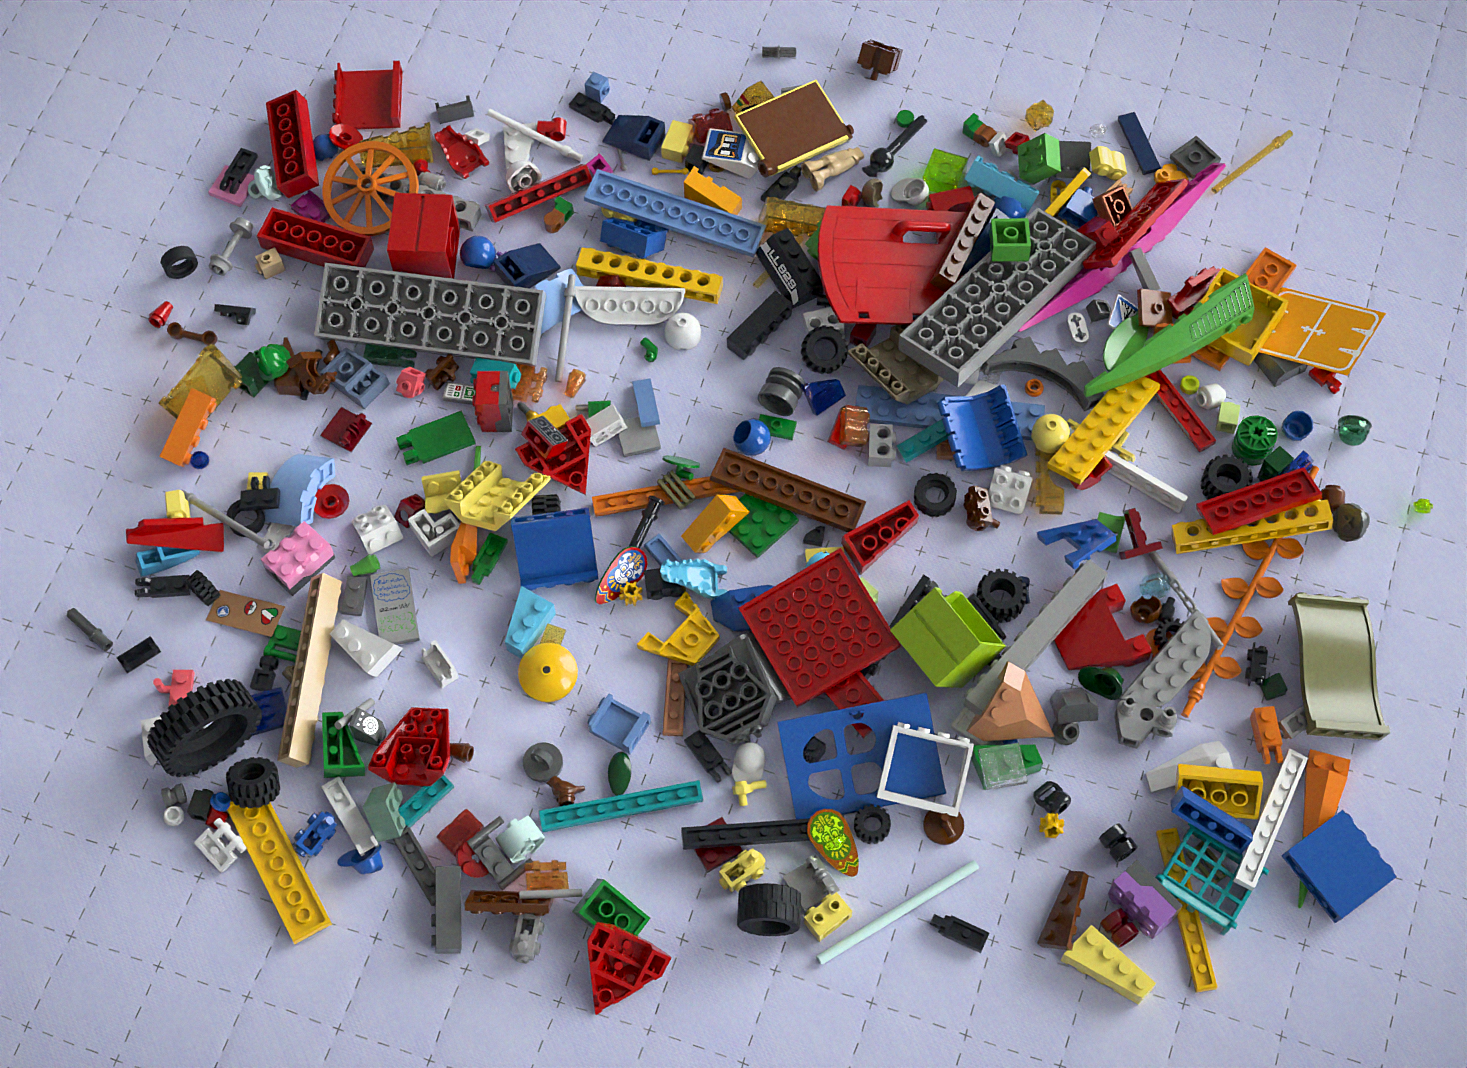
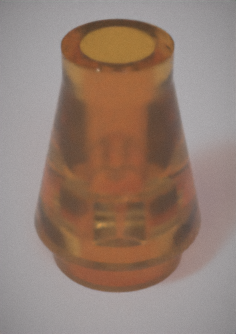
M577 369L569 372L564 394L574 398L585 383L586 374Z

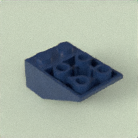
M618 115L602 142L650 161L665 136V122L650 116Z
M541 243L508 251L494 260L497 275L507 286L531 288L561 269V266Z

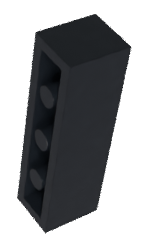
M774 291L727 337V348L743 360L747 356H751L755 352L756 347L760 343L763 344L767 340L768 335L771 332H775L780 324L791 316L792 302L777 291Z

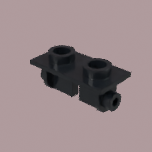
M149 636L116 658L126 673H129L161 651L152 637Z
M1253 642L1252 649H1248L1247 661H1250V667H1246L1245 679H1249V687L1251 681L1255 682L1256 685H1263V682L1266 681V667H1260L1259 664L1267 665L1268 650H1266L1265 646L1255 648L1256 642Z

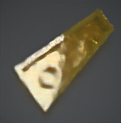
M430 122L424 123V126L419 128L413 126L404 132L394 131L389 136L383 137L379 135L359 141V143L379 141L390 144L402 151L412 164L418 159H425L428 163H434L433 135ZM374 150L372 168L380 167L391 154ZM368 151L359 153L361 163L365 167ZM396 158L390 166H399L404 164L398 158Z
M767 197L759 214L758 223L766 225L765 232H773L775 234L789 228L793 236L807 234L808 237H811L817 230V224L822 219L826 207Z

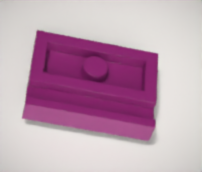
M308 190L307 194H303L290 205L291 209L298 215L323 223L330 216L324 201L311 190Z

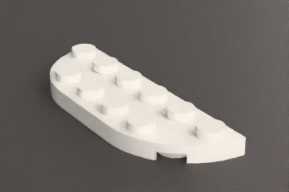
M574 286L576 299L581 309L593 320L604 324L655 325L662 323L678 311L685 295V288Z

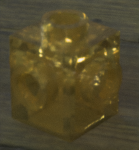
M1044 100L1034 103L1030 108L1026 109L1025 121L1036 132L1043 127H1048L1052 123L1054 110Z

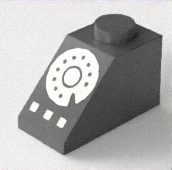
M356 707L349 724L355 739L379 746L380 741H383L386 735L383 722Z

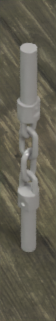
M1150 552L1149 556L1164 575L1168 585L1178 594L1185 607L1192 614L1197 609L1195 603L1186 594L1175 574L1168 569L1157 552ZM1189 601L1193 607L1190 608L1186 602ZM1208 624L1211 641L1219 650L1224 644Z

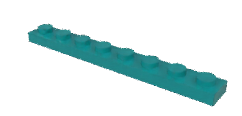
M700 780L539 810L542 832L700 803L703 802Z

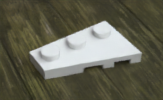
M537 123L522 124L537 132ZM505 125L503 126L507 172V169L514 162L520 160L528 161L531 146L535 139Z

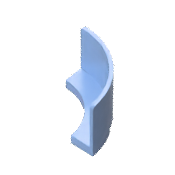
M573 269L556 274V277L549 282L546 279L535 285L536 289L543 290L546 293L541 334L563 321L566 298L564 297V291L567 288L568 275L573 274L576 276L575 286H583ZM576 295L572 302L571 316L582 311Z
M297 454L289 458L277 471L270 485V488H279L280 490L279 508L265 509V521L299 526L303 521L307 524L313 523L314 507L317 500L315 494L318 489H322L330 479L335 477L334 458Z

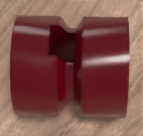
M1122 908L1113 911L1100 922L1105 932L1112 934L1111 940L1117 948L1126 945L1140 933L1133 922H1128L1129 917Z

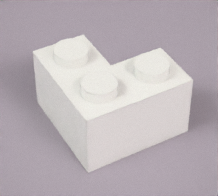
M425 509L408 519L411 530L431 557L452 545L460 525L452 513L447 514L434 523Z

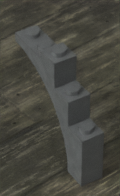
M1030 336L1016 339L1011 350L1006 349L1000 354L992 355L981 367L984 375L1000 371H1018L1041 376L1066 390L1084 411L1093 409L1104 397L1103 392L1085 397L1084 386L1092 381L1094 377L1084 360L1066 365L1057 348L1045 350L1040 354Z

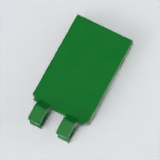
M462 410L413 428L407 434L396 438L400 450L413 446V449L403 453L406 465L420 460L425 464L476 444Z

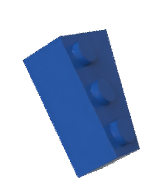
M612 217L602 221L600 242L606 243L608 247L620 248L622 252L636 254L638 258H647V256L664 250L667 229H661V231L651 230L649 225H645L642 228L635 226L632 221Z

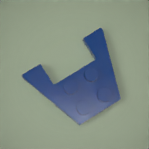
M1097 519L1036 532L1038 540L1045 546L1065 539L1075 547L1077 551L1064 556L1065 562L1073 569L1078 568L1081 561L1091 559L1090 555L1094 552H1101L1116 541L1115 533Z

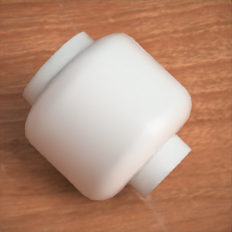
M1217 383L1202 386L1196 395L1197 403L1206 410L1220 407L1221 402H1224L1226 398L1225 390Z

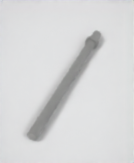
M181 490L184 492L185 499L189 504L195 505L262 547H269L270 542L196 498L195 494Z

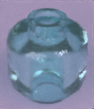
M1160 572L1144 576L1142 584H1140L1141 594L1146 595L1148 599L1152 596H1156L1158 599L1165 597L1168 591H1170L1168 577Z

